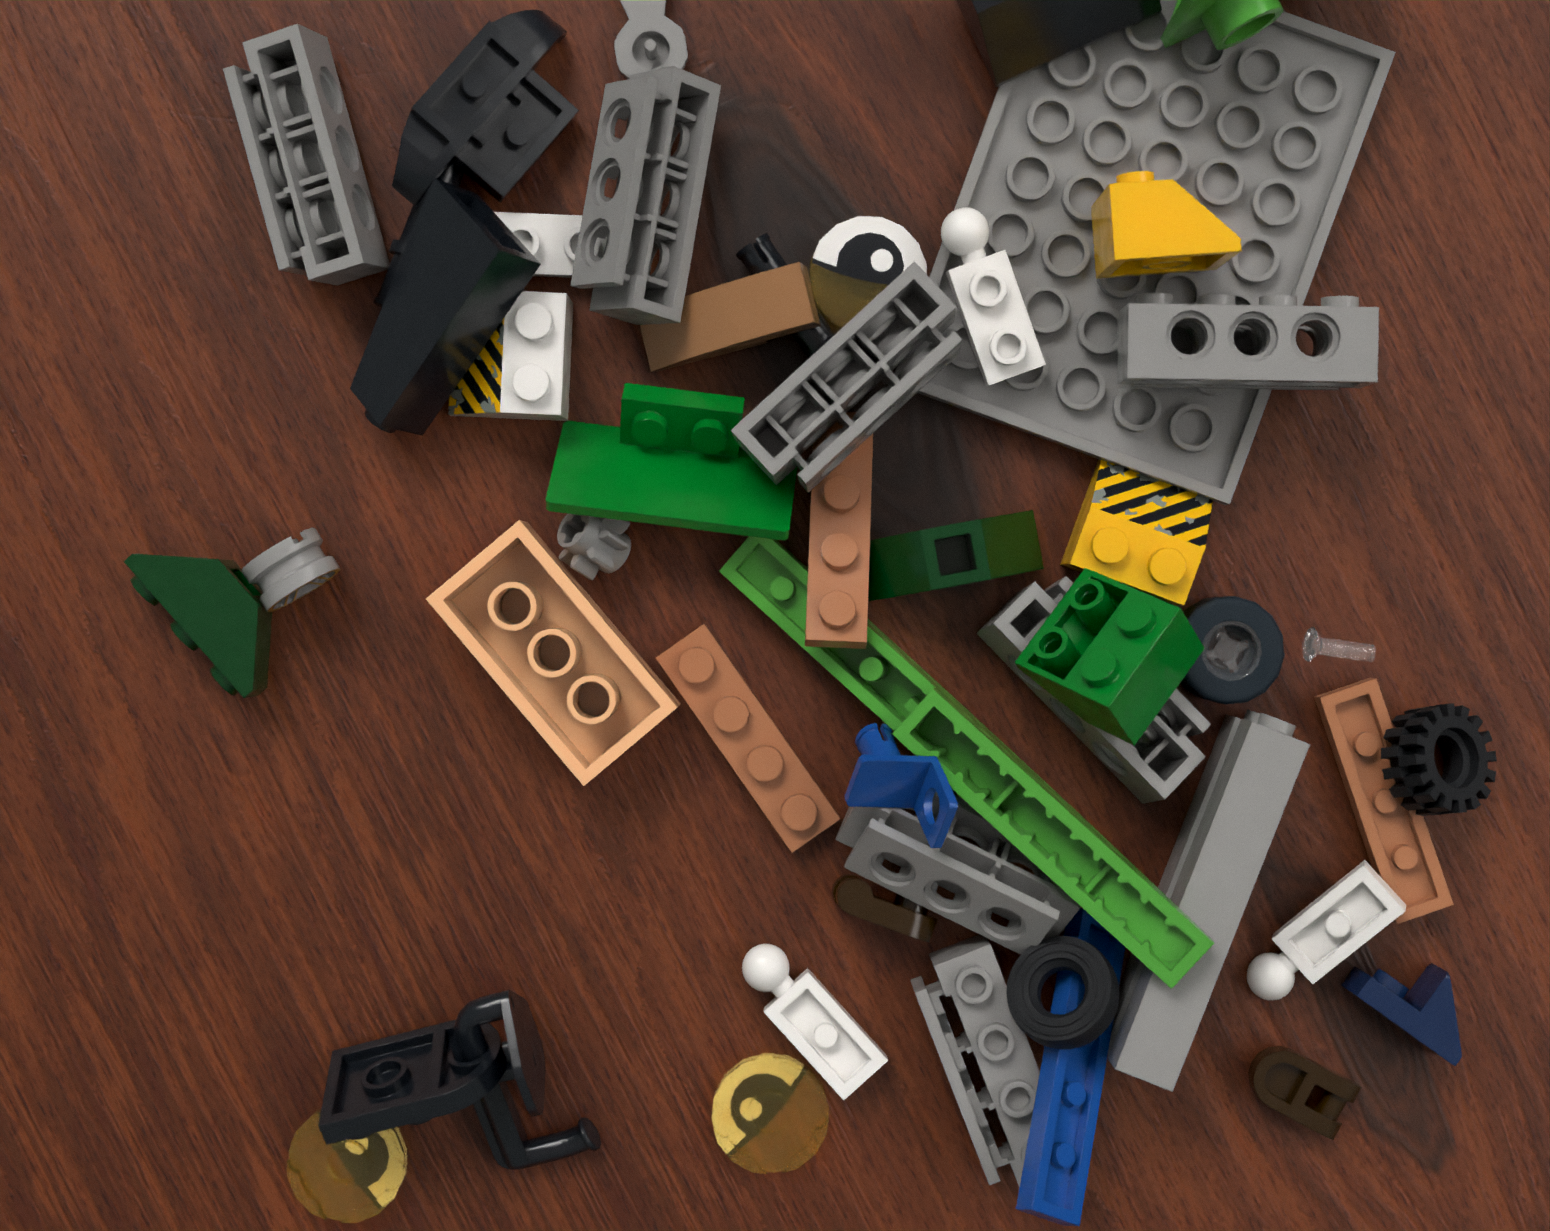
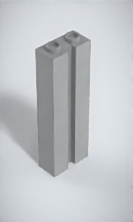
M1248 709L1244 719L1230 715L1225 716L1158 885V888L1214 941V944L1172 989L1135 955L1131 954L1119 984V1004L1113 1019L1107 1059L1114 1069L1173 1092L1310 744L1292 737L1296 728L1295 725Z

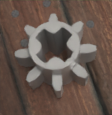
M567 514L557 532V541L560 546L565 548L558 556L559 559L589 580H594L598 569L607 574L615 572L625 563L631 550V539L624 533L629 527L630 522Z

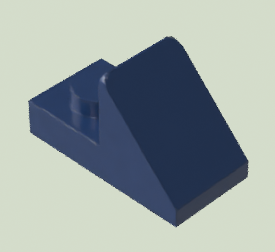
M1433 963L1429 964L1409 991L1407 987L1380 968L1371 977L1354 966L1342 983L1344 988L1454 1066L1457 1065L1462 1058L1452 984L1447 971Z

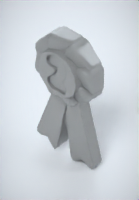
M620 0L629 19L614 41L616 62L622 76L630 79L632 74L671 66L684 69L688 61L686 38L682 28L665 16L667 0Z

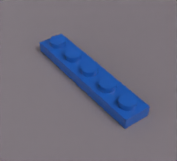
M1080 908L1065 927L1064 936L1075 937L1095 946L1112 965L1119 985L1125 946L1089 913ZM1067 970L1057 972L1050 1013L1058 1015L1067 1014L1079 1006L1084 997L1085 985L1078 973ZM1113 1020L1102 1035L1084 1046L1074 1049H1055L1044 1046L1016 1210L1063 1226H1080Z

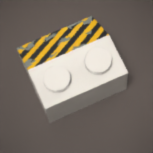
M521 292L450 395L448 415L568 421L573 302L567 293Z

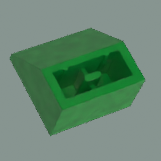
M1084 568L1014 663L1019 670L1084 721L1135 746L1205 648L1181 608Z

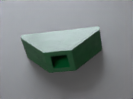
M1033 510L870 540L868 601L1044 569Z
M131 554L124 561L135 574L130 581L136 591L150 604L156 606L160 603L175 619L170 624L172 631L188 648L193 651L200 648L214 664L210 669L212 676L224 690L233 696L239 692L243 698L260 695L267 688L272 612L265 610L259 600L263 593L255 584H249L242 573V569L234 560Z

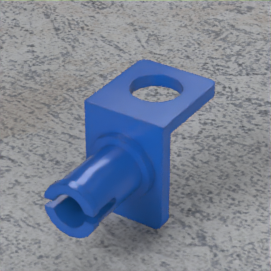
M877 723L865 726L858 732L855 739L857 749L862 755L857 760L844 796L849 807L913 808L930 848H941L956 814L958 802L937 756L901 755L892 735L893 732L887 724L882 723L880 727L884 740L880 735ZM935 792H937L939 798V814L936 822L932 811Z

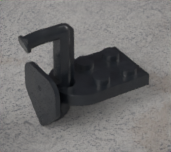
M512 990L482 996L468 1002L459 1011L456 1020L332 1051L318 1124L326 1145L349 1139H364L373 1133L408 1124H423L432 1118L457 1112L473 1104L494 1159L504 1168L520 1170L568 1158L589 1149L596 1151L601 1147L599 1132L595 1125L586 1117L579 1119L577 1126L528 1140L506 1081L516 1080L530 1116L542 1115L545 1094V1057L541 1038L528 1002ZM504 1020L507 1041L502 1042L498 1031L489 1023Z

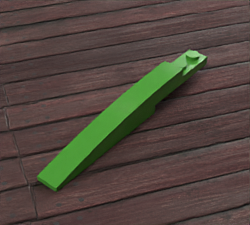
M749 536L719 570L724 577L894 731L892 735L915 756H937L951 788L1167 986L1172 989L1214 944V941L1118 849L869 619L866 649L805 646L808 568L779 541Z

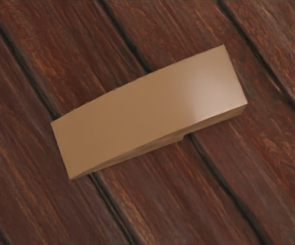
M796 262L687 295L684 299L680 323L640 325L650 370L654 373L767 343L766 340L816 328L821 325L807 267L801 262Z

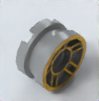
M309 528L300 532L303 538L300 542L298 539H292L291 536L258 555L243 567L242 573L249 584H257L263 593L259 600L267 612L278 610L307 595L340 571L341 568L334 557L325 556L320 548L323 539L316 528Z

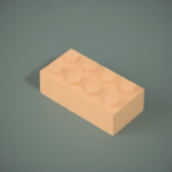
M518 520L426 598L439 616L583 786L589 783L681 704L528 522Z

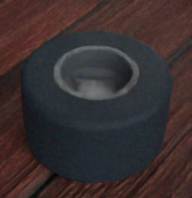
M1236 596L1205 598L1185 609L1183 613L1205 649L1180 684L1196 697L1225 705L1246 703L1265 693L1279 676L1285 656L1283 635L1273 616L1256 602Z

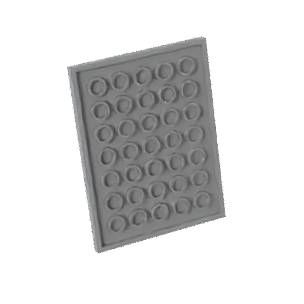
M1160 0L1162 7L1160 14L998 87L954 210L963 207L973 208L982 213L989 225V238L984 247L986 256L1006 250L1046 365L989 386L985 385L946 275L948 270L964 264L961 256L951 253L942 241L929 277L957 306L954 322L942 335L946 338L955 331L962 338L960 354L917 393L1198 494L1214 502L1229 505L1272 390L1142 388L1117 384L1119 311L1128 303H1136V295L1142 293L1173 294V304H1197L1198 296L1204 294L1235 295V305H1259V297L1266 295L1297 296V306H1303L1396 52L1285 11L1272 24L1256 35L1223 50L1215 48L1206 29L1165 48L1160 37L1170 21L1176 0ZM1135 171L1154 172V180L1173 179L1237 234L1241 238L1242 251L1217 270L1096 279L1091 206L1109 184L1116 183L1117 175ZM1173 327L1171 332L1172 344L1179 352L1190 355L1193 349L1191 336L1184 329ZM1236 328L1233 335L1235 346L1243 354L1251 355L1253 351L1252 338L1244 330ZM925 340L896 367L895 376L898 377L900 372L914 357L933 344H929Z

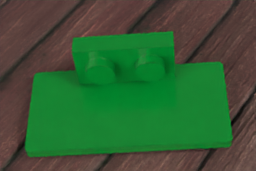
M625 383L621 399L620 427L576 421H565L563 423L546 494V509L551 512L787 540L790 530L797 467L780 483L775 485L735 442L731 429L743 419L744 397Z

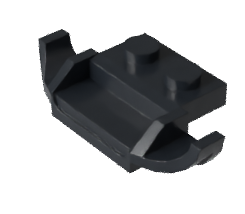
M524 10L511 13L494 22L489 21L411 108L401 136L392 187L416 206L424 197L435 178L437 179L444 170L447 171L454 163L501 203L579 111L535 72L540 61L553 46L560 43L566 36L567 31L540 10Z

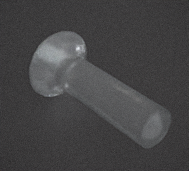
M1311 627L1305 632L1303 637L1302 655L1307 662H1310L1318 654L1372 662L1376 656V647L1372 644L1324 638L1319 635L1314 627Z

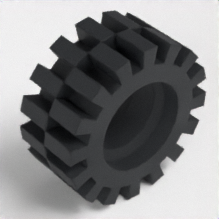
M1454 703L1410 709L1404 711L1405 715H1398L1391 721L1396 728L1386 729L1383 739L1390 742L1391 747L1381 748V759H1390L1391 768L1382 769L1385 780H1395L1396 784L1389 791L1394 798L1404 797L1401 806L1406 810H1416V815L1421 816L1462 813L1479 807L1481 804L1478 799L1488 798L1491 790L1484 783L1495 782L1496 771L1488 769V762L1497 761L1496 751L1487 752L1485 744L1493 741L1489 731H1478L1483 721L1478 715L1468 716L1469 708L1463 705L1455 706ZM1436 743L1443 757L1442 777L1437 771L1434 760Z

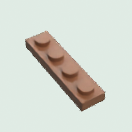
M847 412L846 414L852 419L856 412ZM836 422L813 443L812 452L838 429H842L843 426ZM873 434L811 490L805 646L866 649Z
M706 624L701 625L656 657V660L791 853L841 819Z
M1370 677L1314 696L1371 866L1406 904V911L1393 922L1399 924L1454 905L1424 816L1416 815V810L1408 811L1402 807L1401 803L1404 797L1394 798L1389 791L1396 784L1395 780L1384 779L1382 769L1391 768L1390 759H1381V748L1391 747V743L1383 739L1386 729H1392L1393 725L1377 678Z

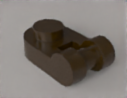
M843 875L832 886L833 900L846 913L907 936L930 942L938 919L927 915L929 909L897 893L894 902L876 896L872 893L868 883L856 875Z
M1283 1046L1268 1047L1259 1052L1251 1061L1248 1071L1249 1084L1254 1094L1262 1102L1334 1140L1342 1125L1338 1118L1347 1101L1354 1103L1362 1088L1347 1077ZM1315 1084L1325 1089L1316 1108L1305 1103Z

